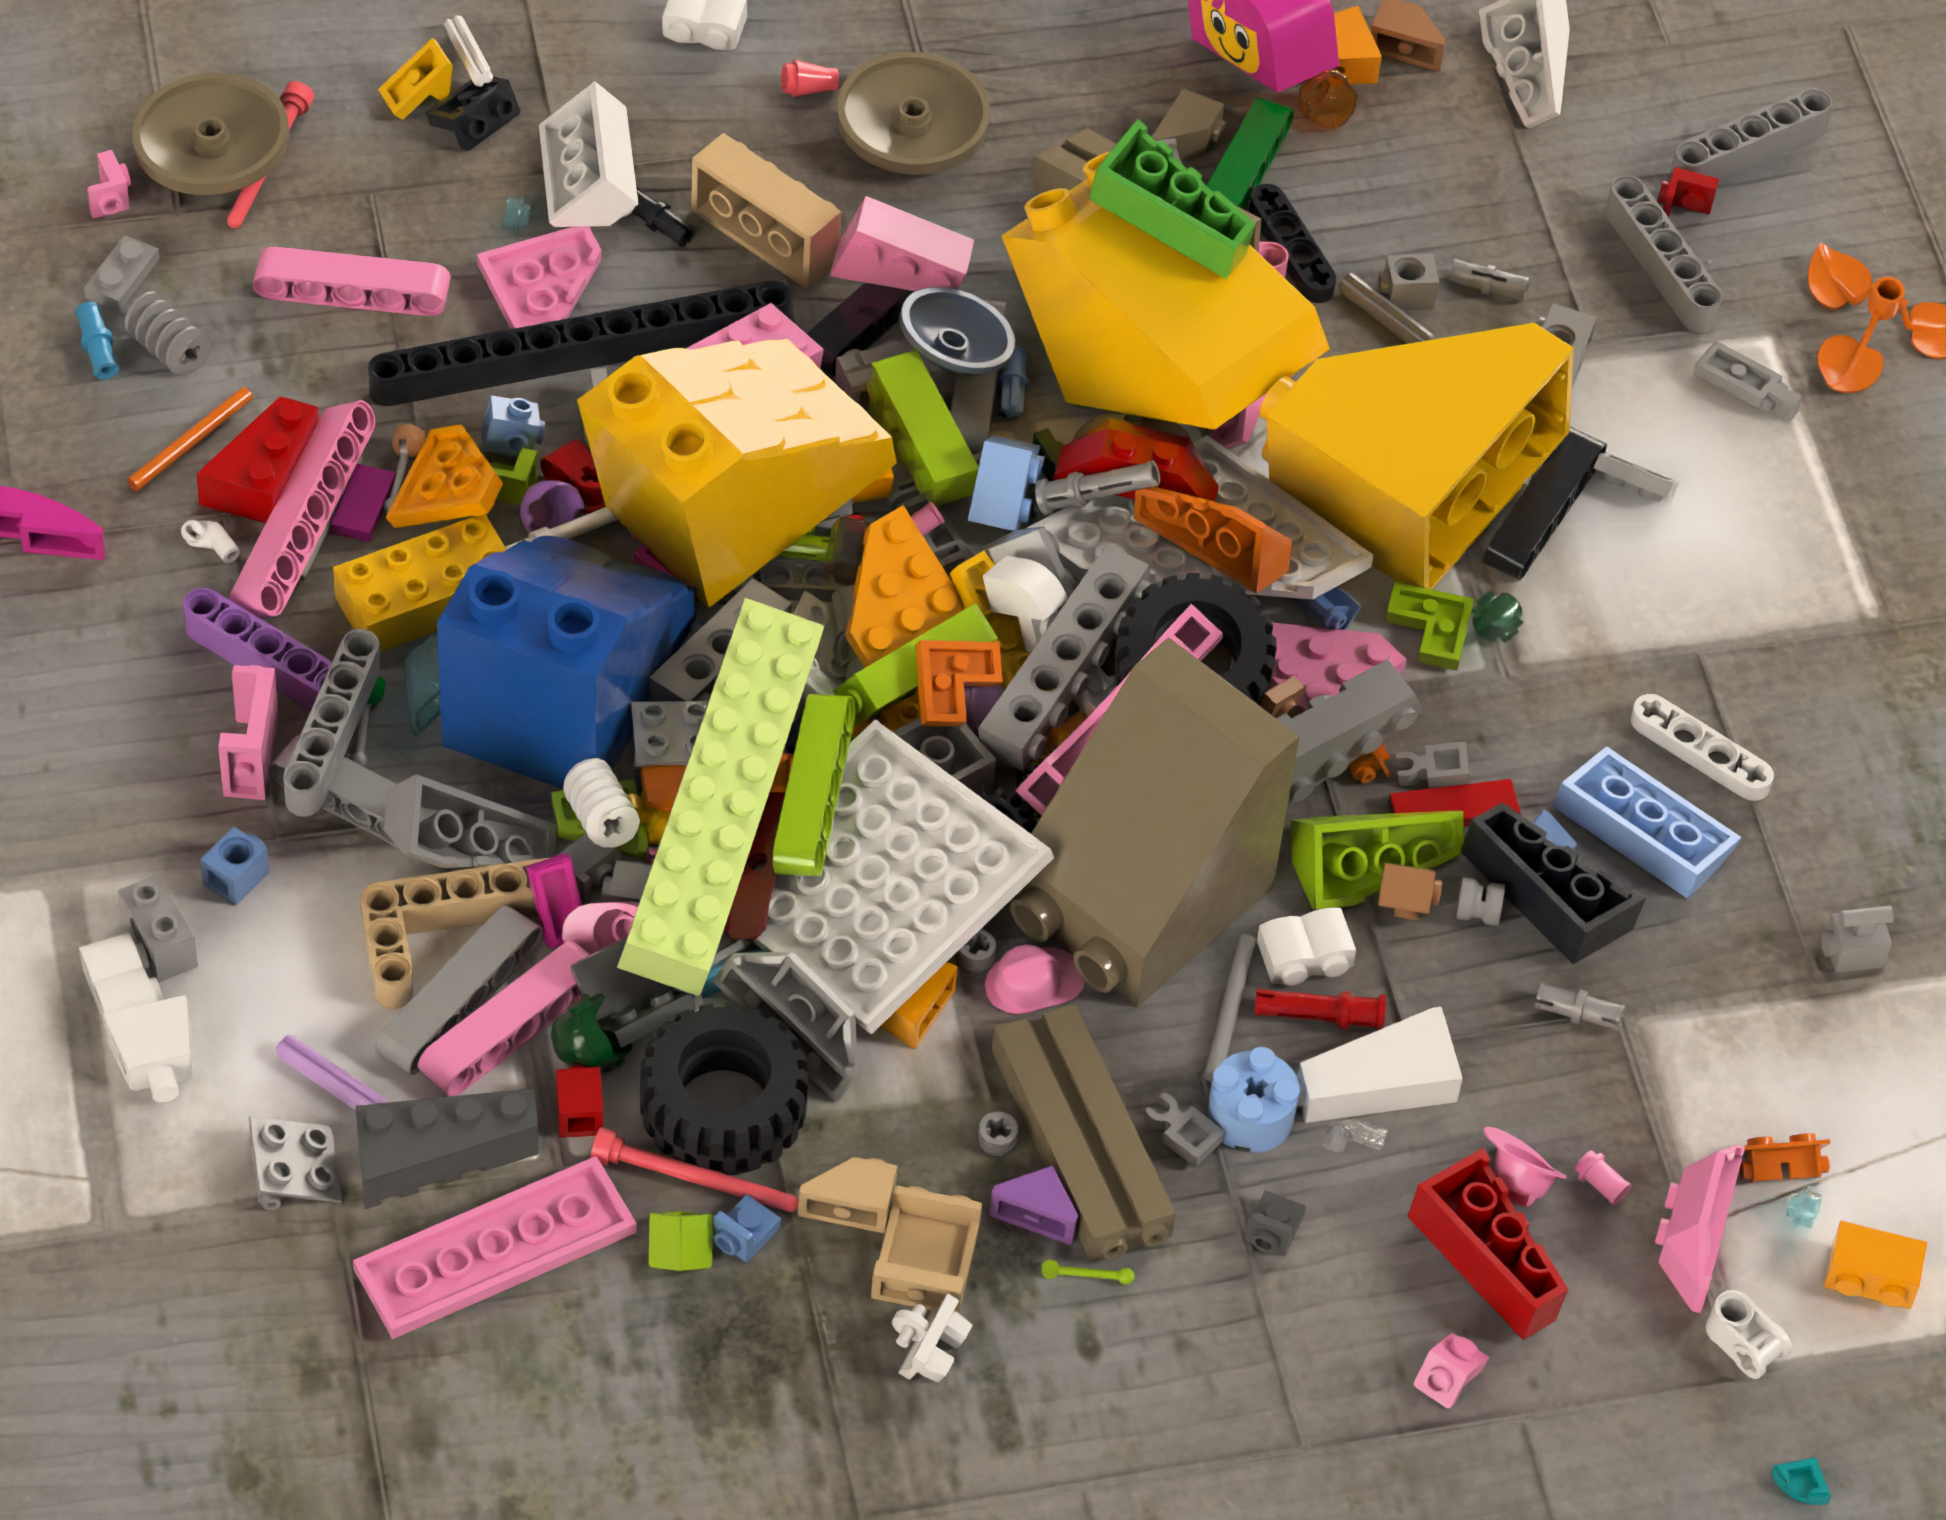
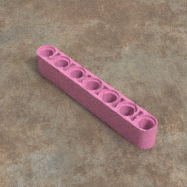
M359 400L326 408L316 424L229 597L230 601L258 618L275 617L284 610L374 431L375 416L368 403Z

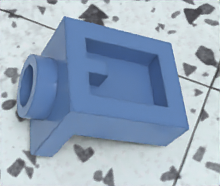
M746 1194L727 1215L722 1211H718L713 1217V1240L724 1253L728 1255L735 1254L748 1263L781 1228V1218Z

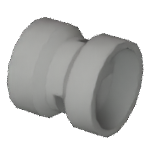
M1463 877L1456 919L1469 921L1472 918L1482 919L1487 925L1498 926L1505 884L1492 882L1486 886L1478 884L1476 879Z

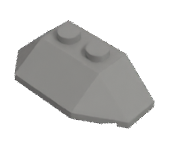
M794 952L732 954L715 976L713 982L734 1003H738L740 1009L748 1010L749 1006L762 1010L763 1017L769 1019L773 1016L784 1024V1033L788 1030L793 1032L800 1042L799 1049L805 1052L809 1077L835 1103L839 1101L858 1077L855 1012Z

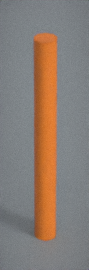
M246 387L240 388L127 479L129 487L133 491L138 492L253 399L252 393Z

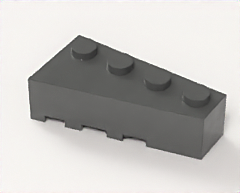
M534 1088L355 1106L365 1209L380 1205V1200L400 1194L401 1198L419 1193V1187L443 1180L444 1184L460 1180L461 1174L479 1168L487 1171L539 1154L538 1120Z

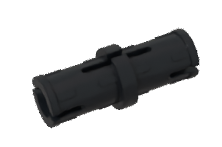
M636 186L638 205L635 206L632 213L647 223L646 227L654 232L658 230L678 246L685 247L686 242L682 238L690 242L696 231L695 226L672 212L670 205L664 201H656Z

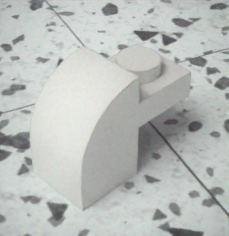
M1005 556L983 575L991 612L1018 616L1026 652L1031 653L1057 616V609L1068 598L1059 580L1046 567L1030 559Z

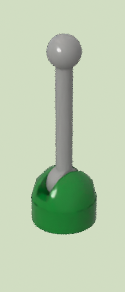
M379 675L360 717L356 752L351 756L352 761L363 767L367 764V756L364 754L369 710L382 700L385 692L386 682Z

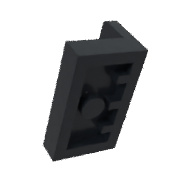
M493 76L490 83L485 82L482 87L476 86L471 79L425 113L431 126L453 131L460 148L469 151L518 116L521 110L510 81Z

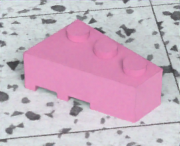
M865 196L838 242L830 277L911 291L928 287L958 289L967 274L974 239Z

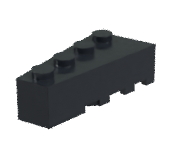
M1500 803L1473 818L1460 852L1491 883L1505 884L1504 896L1572 964L1579 962L1634 929L1646 897L1634 889L1629 894L1614 884L1616 877L1602 868L1599 872H1596L1578 860L1580 854L1569 846L1562 847L1546 839V831L1504 803Z

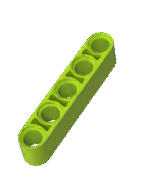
M809 694L807 696L774 843L773 868L777 875L820 877L822 874L854 727L855 703L852 696Z

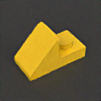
M431 38L378 91L393 114L404 120L429 95H432L439 101L449 96L453 65L438 42Z

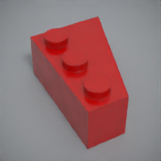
M282 396L277 398L196 473L199 505L266 524L319 421L318 406Z

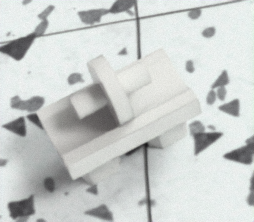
M947 1294L940 1307H934L927 1319L924 1318L927 1309L920 1304H916L912 1311L899 1310L896 1312L892 1320L894 1329L899 1333L896 1343L901 1347L907 1348L911 1340L915 1341L898 1372L899 1374L910 1380L918 1372L937 1383L946 1376L954 1362V1358L936 1347L938 1340L941 1339L957 1349L973 1326L963 1316L954 1311L959 1303L958 1299Z

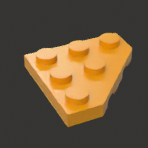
M462 424L431 429L390 507L386 519L394 528L488 514L495 504V499L503 482Z
M904 505L871 523L865 529L863 539L865 546L852 596L854 603L851 618L847 622L845 638L864 668L965 609L956 587Z

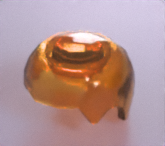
M1336 69L1325 70L1315 77L1305 80L1298 91V107L1303 116L1319 129L1335 130L1344 125L1354 113L1358 100L1357 91L1353 89L1347 81L1348 78Z

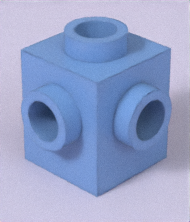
M490 396L481 426L483 451L515 458L519 456L521 448L534 450L535 444L542 443L545 421L539 418L538 403H532L522 398L509 399Z

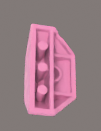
M1737 1144L1717 1151L1685 1167L1680 1184L1670 1183L1664 1208L1671 1209L1672 1213L1670 1220L1661 1218L1655 1239V1244L1662 1245L1658 1263L1691 1311L1700 1314L1709 1289L1745 1149L1744 1146Z

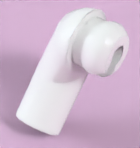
M188 520L183 524L181 535L190 546L214 549L224 563H231L239 557L240 549L217 522Z

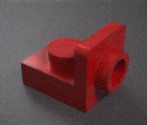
M1674 167L1670 182L1664 180L1662 182L1657 203L1664 204L1663 211L1668 218L1673 205L1710 215L1719 178Z

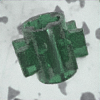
M1490 590L1476 601L1478 605L1472 609V612L1475 614L1472 621L1475 630L1481 637L1493 641L1499 636L1506 643L1519 632L1517 628L1523 624V621L1520 619L1523 611L1520 603L1511 594L1502 592L1496 597Z

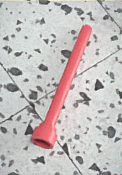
M297 81L287 83L280 96V100L287 113L289 130L296 117L308 112L315 97L310 87ZM266 176L254 184L242 188L227 218L229 227L237 229L242 225Z
M600 1127L595 1137L590 1158L597 1156L602 1165L608 1166L610 1162L618 1164L619 1161H623L743 1198L747 1194L760 1204L783 1211L794 1212L798 1208L799 1200L795 1195L625 1144V1139L618 1137V1132Z

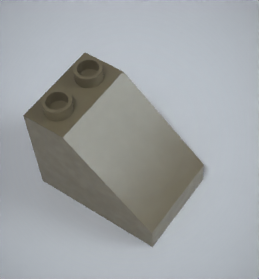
M1168 637L1132 668L1032 831L1031 835L1051 849L1054 859L1012 898L1010 910L1016 924L1033 940L1044 942L1051 938L1072 954L1076 969L1091 987L1103 993L1110 992L1114 988L1138 1007L1273 889L1300 736Z

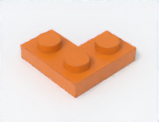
M920 640L915 644L921 726L961 727L967 722L964 686L998 687L1003 683L1000 642Z

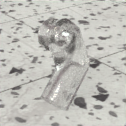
M1359 1119L1333 1122L1325 1129L1327 1135L1323 1140V1145L1327 1149L1341 1153L1345 1150L1347 1141L1350 1140L1382 1151L1389 1131Z

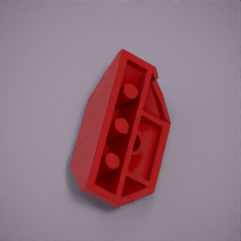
M1112 418L1061 448L1053 479L1067 478L1069 473L1076 471L1087 476L1143 464L1153 460L1157 464L1160 473L1158 488L1216 502L1219 489L1218 483L1189 437ZM1136 490L1115 495L1135 500Z

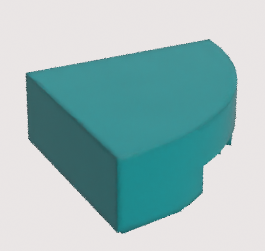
M1816 1457L1773 1465L1771 1471L1772 1478L1787 1495L1807 1504H1829L1831 1494Z

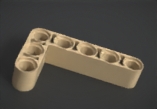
M548 858L380 881L366 886L360 894L361 923L374 996L377 1002L383 1007L397 1009L404 1007L413 997L412 963L406 935L484 924L504 905L510 906L525 917L538 916L526 866Z

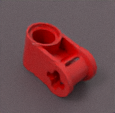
M573 439L540 459V469L546 481H562L578 489L584 501V509L579 511L584 514H590L606 507L592 454L582 442Z

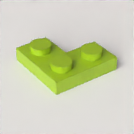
M1394 581L1385 622L1424 631L1417 662L1458 671L1474 599Z

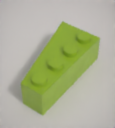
M913 350L873 362L871 380L867 381V390L870 397L869 414L892 437L894 451L915 480L918 491L924 494L928 501H931L935 506L973 495L979 466L919 353Z

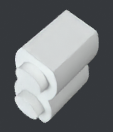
M668 0L662 16L663 36L677 43L700 42L715 50H734L738 45L747 19V0Z
M1341 908L1320 909L1309 912L1301 917H1281L1259 925L1257 944L1272 984L1294 986L1304 982L1312 975L1336 977L1344 974L1349 968L1354 966L1356 948Z
M129 932L79 947L82 970L95 999L103 1024V1013L163 1000L157 978L149 979L146 974L145 968H149V961L142 942L135 944Z

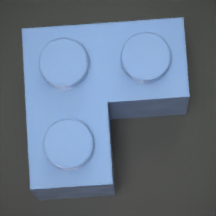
M995 435L984 441L968 521L1012 531L1019 529L1021 522L1028 523L1032 499L1026 498L1027 491L1033 483L1036 484L1037 480L1041 479L1045 457L1039 455L1040 445Z

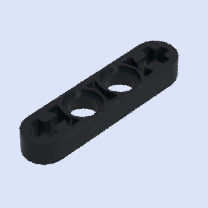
M1272 184L1256 186L1251 192L1249 211L1251 214L1261 218L1260 230L1267 241L1278 243L1287 250L1289 256L1286 271L1297 289L1308 301L1313 303H1325L1331 300L1335 291L1336 274L1285 193L1279 187ZM1279 225H1286L1291 227L1294 232L1280 234L1274 228ZM1295 252H1304L1311 259L1308 261H1297L1291 255Z

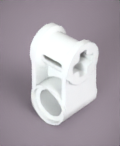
M1730 1290L1721 1293L1717 1297L1707 1319V1335L1735 1361L1739 1369L1748 1377L1759 1379L1766 1373V1366L1776 1358H1785L1792 1352V1344L1786 1332L1779 1325L1772 1322L1747 1295L1739 1291ZM1724 1315L1734 1318L1737 1322L1727 1320L1726 1318H1724Z

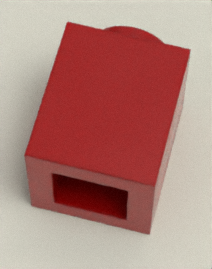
M572 1066L568 1069H556L559 1138L596 1136L599 1128H603L600 1067Z

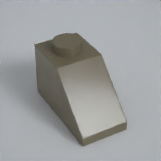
M1183 88L1152 135V138L1154 140L1175 138L1180 160L1206 155L1213 142L1219 143L1225 133L1227 122L1222 120L1224 104Z

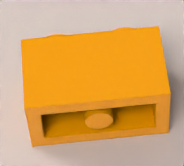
M1840 1220L1831 1246L1824 1287L1837 1290L1846 1296L1857 1295L1880 1301L1890 1307L1901 1306L1911 1309L1920 1287L1928 1242Z

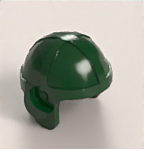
M602 993L592 997L589 994H582L580 1001L569 1005L565 1011L556 1017L552 1025L551 1040L554 1052L560 1060L570 1067H600V1070L608 1072L619 1067L625 1061L624 1056L633 1048L632 1043L622 1048L611 1046L609 1038L598 1025L596 1020L597 1012L605 999Z

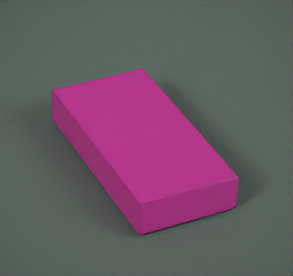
M567 853L526 866L540 925L543 928L545 945L550 949L564 944L562 939L563 924L568 914L582 905L571 857Z

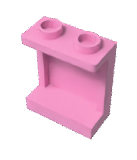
M234 665L232 669L235 717L238 723H248L246 735L220 734L218 749L223 797L266 800L270 776L269 766L272 764L279 722L275 668H266L259 665Z

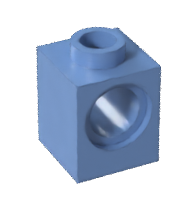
M233 827L200 859L203 885L235 906L269 873L268 853L265 844L257 836L247 835L236 827Z

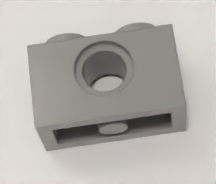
M158 874L118 890L121 920L134 943L142 942L148 957L149 969L153 976L157 978L158 983L198 967L195 937Z

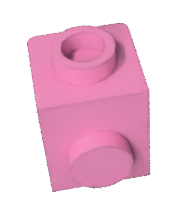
M112 150L98 153L97 160L101 183L87 188L89 211L93 218L130 209L128 186H131V180L126 165L124 163L118 164Z
M1451 1333L1429 1351L1414 1381V1386L1444 1407L1451 1408L1456 1403L1463 1387L1483 1371L1489 1356L1478 1350L1471 1340Z

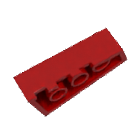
M1483 1147L1420 1183L1407 1217L1519 1337L1525 1340L1556 1321L1568 1288L1543 1246L1534 1242L1528 1231L1530 1224L1522 1212L1517 1213L1507 1196L1509 1189L1501 1177L1496 1178L1489 1166L1491 1159Z

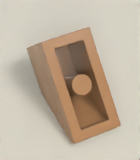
M1382 0L1370 31L1381 56L1439 72L1446 40L1421 6L1403 0Z

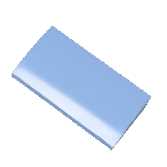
M1607 746L1561 783L1552 806L1687 899L1714 874L1741 840L1739 835Z

